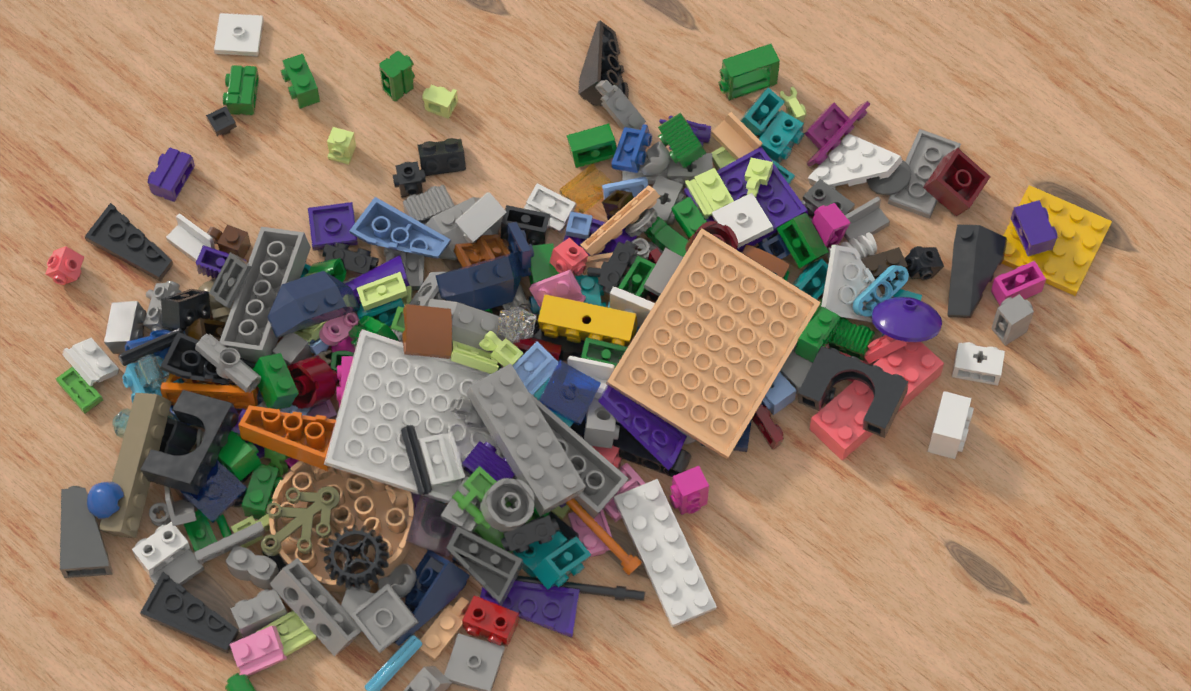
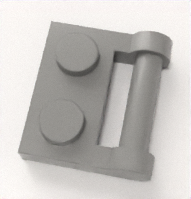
M384 247L386 262L400 255L404 263L409 285L412 286V290H419L424 283L425 256Z

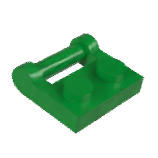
M215 503L196 511V521L183 524L195 552L217 542L207 519L211 516L215 517L223 538L232 535L223 514L224 508L221 503Z

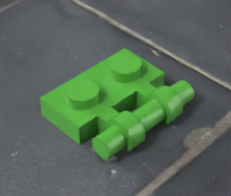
M479 466L462 485L469 493L464 496L457 490L451 498L458 503L457 506L462 511L465 509L475 518L473 521L478 525L482 524L488 530L491 526L484 519L482 511L471 501L475 497L482 502L487 490L497 481ZM508 501L504 505L508 508L511 503Z

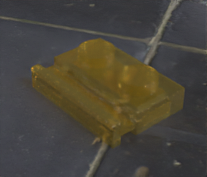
M591 164L561 187L560 194L577 204L575 209L583 214L604 197L602 185L613 182L601 170H598L594 164Z

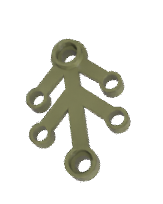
M330 486L321 488L317 493L300 492L297 488L292 487L286 491V498L289 503L296 504L299 501L313 502V504L308 508L281 507L278 503L269 504L267 513L270 518L287 517L295 519L275 535L270 534L262 539L261 547L263 552L268 556L277 555L282 548L281 542L302 526L301 538L297 542V547L301 553H309L313 547L311 543L313 517L320 511L321 522L316 526V532L320 538L329 537L331 535V510L337 507L340 501L338 491ZM295 492L298 494L294 499L289 498L291 493ZM327 494L332 496L328 501L323 500V497ZM273 508L279 509L276 514L270 513ZM322 527L328 528L326 533L319 532ZM268 541H275V544L273 546H266ZM304 542L309 543L306 549L300 547Z

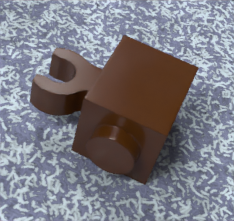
M228 224L223 233L215 227H210L207 232L213 238L214 244H218L219 251L228 254L231 252L244 259L251 246L248 232Z

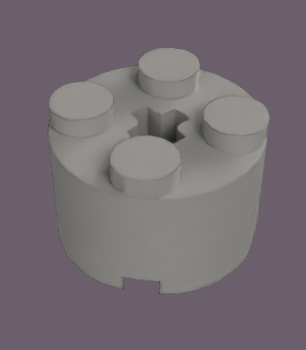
M505 478L497 481L487 490L480 506L486 522L491 527L501 532H506L519 528L532 516L535 499L533 491L525 482L518 479ZM508 501L512 504L509 508L504 505Z

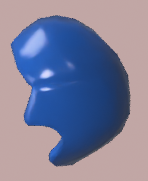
M102 482L92 486L87 496L89 512L98 519H105L120 509L118 500L124 496L120 485L115 482Z

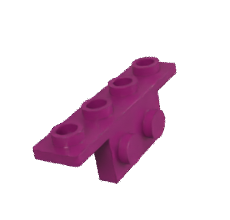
M868 101L862 103L849 117L835 102L830 104L804 133L819 149L806 164L810 167L816 163L820 165L828 157L826 153L830 149L834 150L841 143V136L849 134L855 127L853 123L856 120L860 121L868 113L866 109L870 103Z

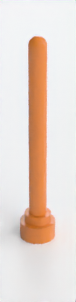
M574 498L566 502L567 506L622 561L620 564L628 576L642 563L637 556L628 555Z

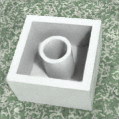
M943 392L928 452L955 459L957 451H963L974 408L969 407L971 398Z

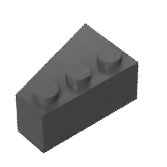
M457 527L447 546L448 552L502 606L524 565L523 559Z

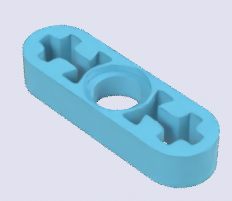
M897 265L888 267L855 298L853 302L854 312L859 316H871L876 305L891 298L906 284L909 277L907 269ZM894 272H899V280H893L896 277ZM882 284L885 287V294L882 297H878L876 289ZM863 302H868L866 304L867 310H862L864 307Z

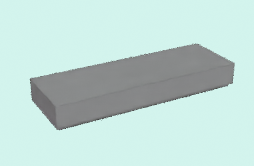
M260 521L194 552L198 563L203 564L232 550L233 546H241L264 535L265 530Z

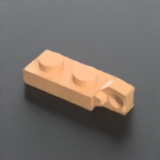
M461 597L454 607L449 604L420 639L422 646L418 650L436 662L463 628L462 620L470 602Z

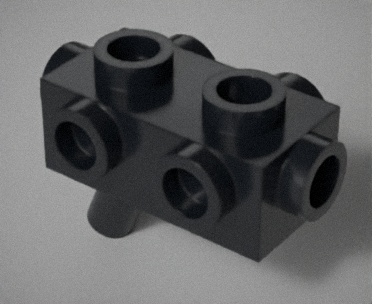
M626 240L625 244L618 242L609 262L604 261L601 268L588 267L587 276L600 277L598 283L603 285L602 290L610 294L612 288H618L637 258L639 246Z
M336 242L335 245L326 244L322 255L325 261L341 258L346 272L351 270L364 274L378 267L379 258L370 255L371 251L358 248L357 251L349 250V245Z
M546 514L524 523L515 530L503 532L504 537L501 538V542L505 551L515 550L516 553L528 550L530 548L529 544L538 541L539 544H543L552 540L551 535L556 534L560 529L555 517L550 519V516Z

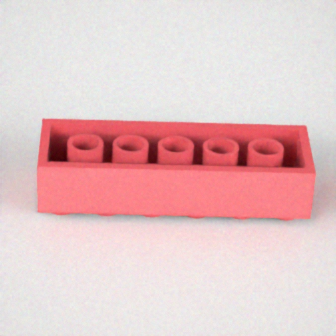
M908 342L907 345L880 358L873 365L879 366L885 372L892 375L899 374L908 381V392L898 410L899 412L941 375L944 362L922 342ZM859 380L853 381L811 418L809 430L842 461L873 435V433L863 430V419L874 399V394L870 387Z

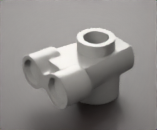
M462 397L459 400H452L450 404L451 412L466 415L464 422L466 425L483 428L484 423L470 400Z

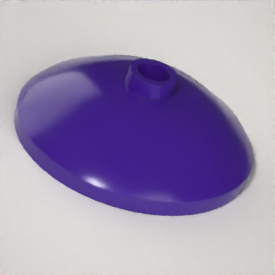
M894 297L886 299L876 305L872 313L874 326L886 336L900 341H927L936 337L942 327V319L939 313L929 304L915 298Z

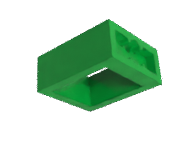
M770 43L722 60V69L719 70L721 81L718 84L721 93H725L729 101L777 85L780 60L772 44Z

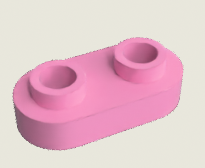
M352 312L327 321L319 331L320 339L326 345L335 346L349 338L348 332L355 325L358 326V315Z

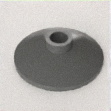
M902 160V163L889 177L882 179L879 176L869 178L867 183L870 189L877 194L893 195L907 187L911 180V170L909 165Z

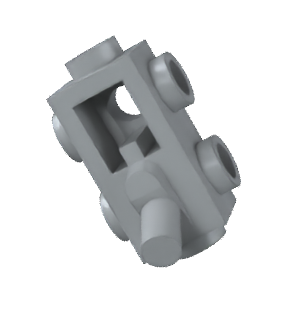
M173 281L157 283L154 291L150 289L146 292V297L151 299L143 325L149 328L151 332L156 330L173 331L171 327L162 326L161 299L182 292L179 290L180 285Z

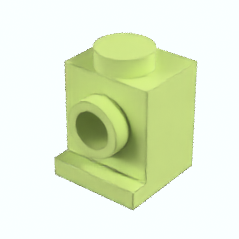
M434 85L426 88L422 96L425 110L449 119L458 103L457 90L453 89L450 92L444 87Z
M335 127L332 128L327 140L328 159L345 164L350 163L356 148L354 132Z

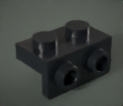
M448 138L445 141H427L417 145L421 169H424L425 176L466 170L462 139Z

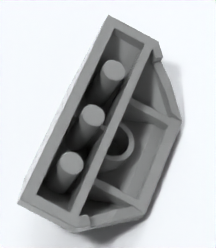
M472 197L433 216L425 224L451 239L450 244L439 258L458 259L454 253L455 244L468 242L463 237L465 233L455 221L480 198ZM503 216L482 235L498 234Z
M429 299L427 305L429 307L451 309L452 340L484 350L480 347L479 343L489 331H492L501 341L506 338L513 344L517 327L504 318L458 302Z

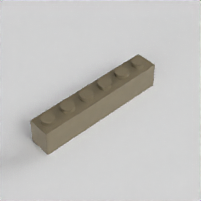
M135 393L112 479V482L120 485L124 496L118 500L120 509L109 518L102 519L99 530L113 536L136 538L151 483L140 469L150 450L159 451L172 403V401L158 394Z

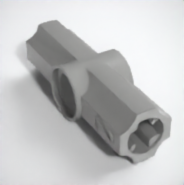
M205 334L196 344L195 350L217 367L216 371L220 377L231 379L246 393L256 389L261 381V376L240 360V354L237 350L226 348L211 334Z

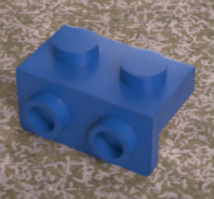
M643 124L641 130L624 127L611 163L612 169L633 173L639 172L640 166L644 165L646 160L647 146L650 147L652 143V133H650L648 125Z

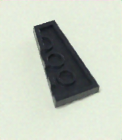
M112 203L108 205L84 236L87 242L158 281L163 279L173 265L172 259L155 243L145 237V234L139 228L137 229L124 214L122 215Z
M165 572L161 573L140 612L144 618L225 653L229 652L230 644L234 643L239 633L236 627L208 608L200 599L195 598L179 583L177 584Z

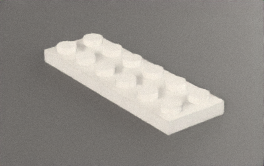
M658 479L614 496L613 500L671 627L673 628L716 610L717 606Z

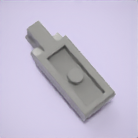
M608 80L600 81L595 86L603 96L601 98L602 106L622 130L624 127L639 130L646 122L616 85L612 86Z

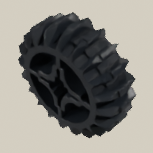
M353 525V531H349L347 527H344V534L341 535L339 532H335L337 540H328L331 547H325L324 552L327 556L323 557V561L327 564L325 566L326 572H331L329 575L330 579H337L336 583L338 586H342L345 583L346 589L350 590L354 584L356 590L359 591L361 588L360 584H364L369 589V581L372 580L374 583H377L378 578L376 575H385L382 568H388L389 564L386 559L390 558V555L386 551L388 549L387 543H382V535L376 536L374 529L367 533L366 526H363L358 531L357 525ZM353 542H358V543H357L356 545H354V546H349V545H348V544L353 543ZM370 545L376 550V557L373 563L366 556ZM339 553H342L344 558H346L343 570L337 565ZM359 555L361 556L360 559H358V558H355L354 560L352 559L353 556H354V557H358ZM359 569H364V570H366V571H364V572L354 574V572H355L356 570H359Z

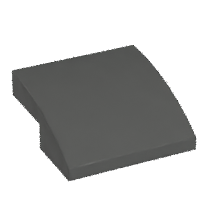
M230 252L209 293L215 297V300L230 308L251 266L245 260Z

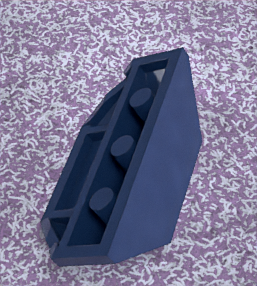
M514 252L438 274L435 277L442 299L458 302L484 311L514 301L522 278V269L518 253Z
M321 271L282 284L267 318L278 338L346 315L347 313L358 311L361 307L351 287L327 272Z

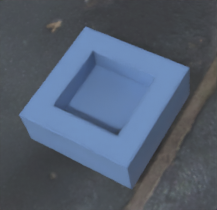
M570 212L566 235L587 239L593 216Z

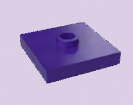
M353 202L308 208L313 251L323 250L326 244L335 245L336 242L349 246L358 245L357 237L349 232L355 224Z

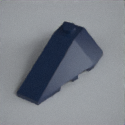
M430 550L426 552L415 569L416 582L414 587L404 596L405 605L419 623L394 642L399 646L451 602L464 589L470 577L468 573Z

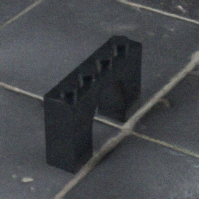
M821 346L798 391V403L820 411L835 384L848 379L859 380L868 385L874 394V399L863 419V430L885 438L908 392V381L899 374L892 375L885 372L879 366H870L862 363L857 357H848L840 354L834 348Z
M182 390L172 410L180 422L205 429V437L202 443L193 452L182 456H174L151 449L140 470L149 482L198 495L201 488L207 482L210 470L216 465L222 447L227 444L228 436L232 428L236 426L239 414L230 402Z

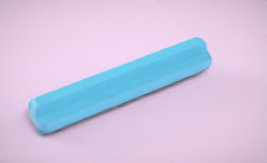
M411 635L364 687L366 691H380L422 646V642L416 636Z

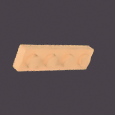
M648 185L581 244L582 248L591 257L602 252L605 244L611 239L619 237L623 232L622 230L628 224L635 223L644 210L652 208L657 203L660 195Z

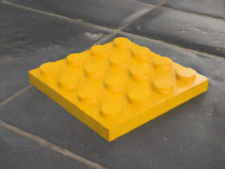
M1029 185L1018 206L1040 200L1042 207H1045L1048 211L1051 227H1055L1058 238L1052 250L1027 256L1011 220L1003 235L1007 238L1004 260L1001 264L1017 269L1019 266L1035 261L1046 278L1045 283L1076 296L1112 221Z

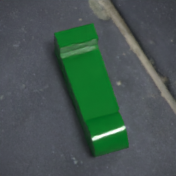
M657 216L656 222L652 224V227H649L646 232L644 231L645 235L662 251L667 248L684 257L686 254L685 246L688 240Z

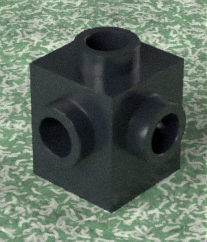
M418 161L403 162L400 165H395L396 174L392 176L395 188L399 187L401 198L423 193L422 183H425L426 179L424 169L419 170Z
M917 246L912 248L910 253L904 258L908 265L907 271L910 279H932L944 267L937 247Z

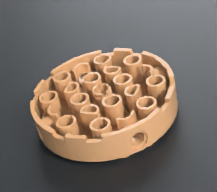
M301 461L290 468L291 471L283 480H280L273 494L272 503H278L281 507L308 508L313 504V502L299 501L296 504L289 503L286 498V491L292 487L297 488L300 492L317 493L321 488L330 486L339 493V504L331 510V535L329 537L320 538L316 532V526L321 522L320 511L313 517L312 550L307 554H303L298 550L297 542L301 538V526L281 542L282 548L279 552L286 565L298 558L327 591L346 592L347 590L345 583L342 586H338L336 583L337 579H330L329 575L331 572H326L325 566L327 564L323 561V557L327 556L324 552L325 547H331L328 540H337L335 532H339L341 535L344 534V527H347L349 531H353V525H357L358 531H360L363 526H366L367 533L374 529L376 536L382 535V543H387L388 549L386 551L389 552L390 558L386 559L389 564L388 568H382L385 575H376L378 581L380 578L388 577L405 559L411 548L416 531V511L410 491L330 467L327 472ZM295 492L291 493L289 498L294 499L298 494ZM327 494L323 497V500L328 501L332 496ZM273 508L270 513L276 514L279 509ZM343 515L348 516L344 522L338 520ZM269 517L271 534L275 535L295 518L279 517L278 519H272ZM322 527L319 532L326 533L328 528ZM304 542L300 547L306 549L309 543ZM353 542V543H350V544H348V545H349V546H354V545H356L358 542ZM370 545L366 556L373 563L376 557V550ZM339 553L337 565L343 570L346 558H344L342 553ZM359 555L358 557H354V556H353L352 559H353V560H354L355 558L360 559L361 556H360V555ZM359 569V570H356V571L354 572V574L361 573V572H364V571H366V570H364V569ZM372 580L369 581L370 586L376 584Z

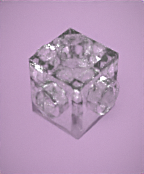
M511 307L509 310L500 311L497 334L506 337L510 342H519L521 339L532 338L536 315L521 307Z

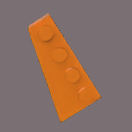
M248 406L239 423L242 439L327 472L330 469V466L324 465L336 420L327 419L326 416L322 415L313 417L302 415L300 412L285 413L280 412L279 409Z

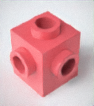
M568 238L553 249L549 263L555 267L558 273L571 270L574 276H579L587 268L586 262L589 255L582 247Z
M67 246L54 250L47 261L48 268L45 275L51 277L55 283L60 285L74 282L81 274L80 268L84 256Z

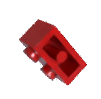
M474 595L462 620L463 629L473 637L482 636L487 638L488 642L508 647L519 623V613Z

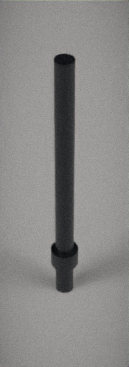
M518 575L515 580L542 584L536 577ZM567 581L560 586L579 589L580 593L615 597V600L625 601V599L644 601L645 591L629 590L625 586H616L614 588Z

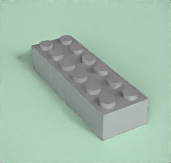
M261 227L248 262L251 269L234 300L219 341L226 348L237 350L240 358L257 363L260 357L273 355L272 351L276 347L279 337H276L267 317L281 285L301 277L311 248L304 232Z
M512 364L469 386L466 393L517 479L525 482L533 491L534 507L540 517L583 492L586 487Z
M530 394L586 486L583 492L574 497V499L594 519L629 478Z

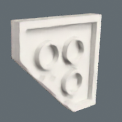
M847 134L841 140V143L830 152L827 159L808 177L809 184L814 185L821 179L836 189L835 186L847 183L849 186L867 182L866 179L877 176L880 179L887 178L902 163V158L898 154L854 135Z
M832 245L821 307L838 314L840 317L872 322V315L865 317L859 316L854 312L853 302L875 278L861 261V256L857 249ZM877 287L876 293L878 297H882L884 294ZM863 302L864 307L862 310H867L866 304L868 302Z

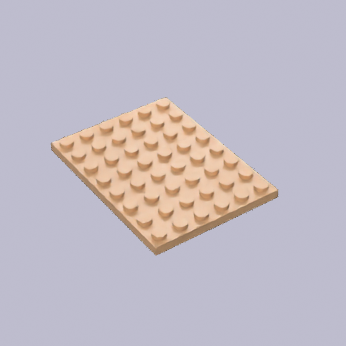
M701 228L606 384L727 459L821 302Z

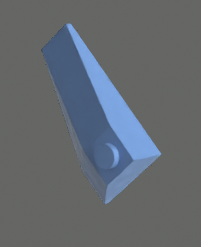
M374 197L349 231L352 235L368 244L439 259L451 242V239L377 197Z

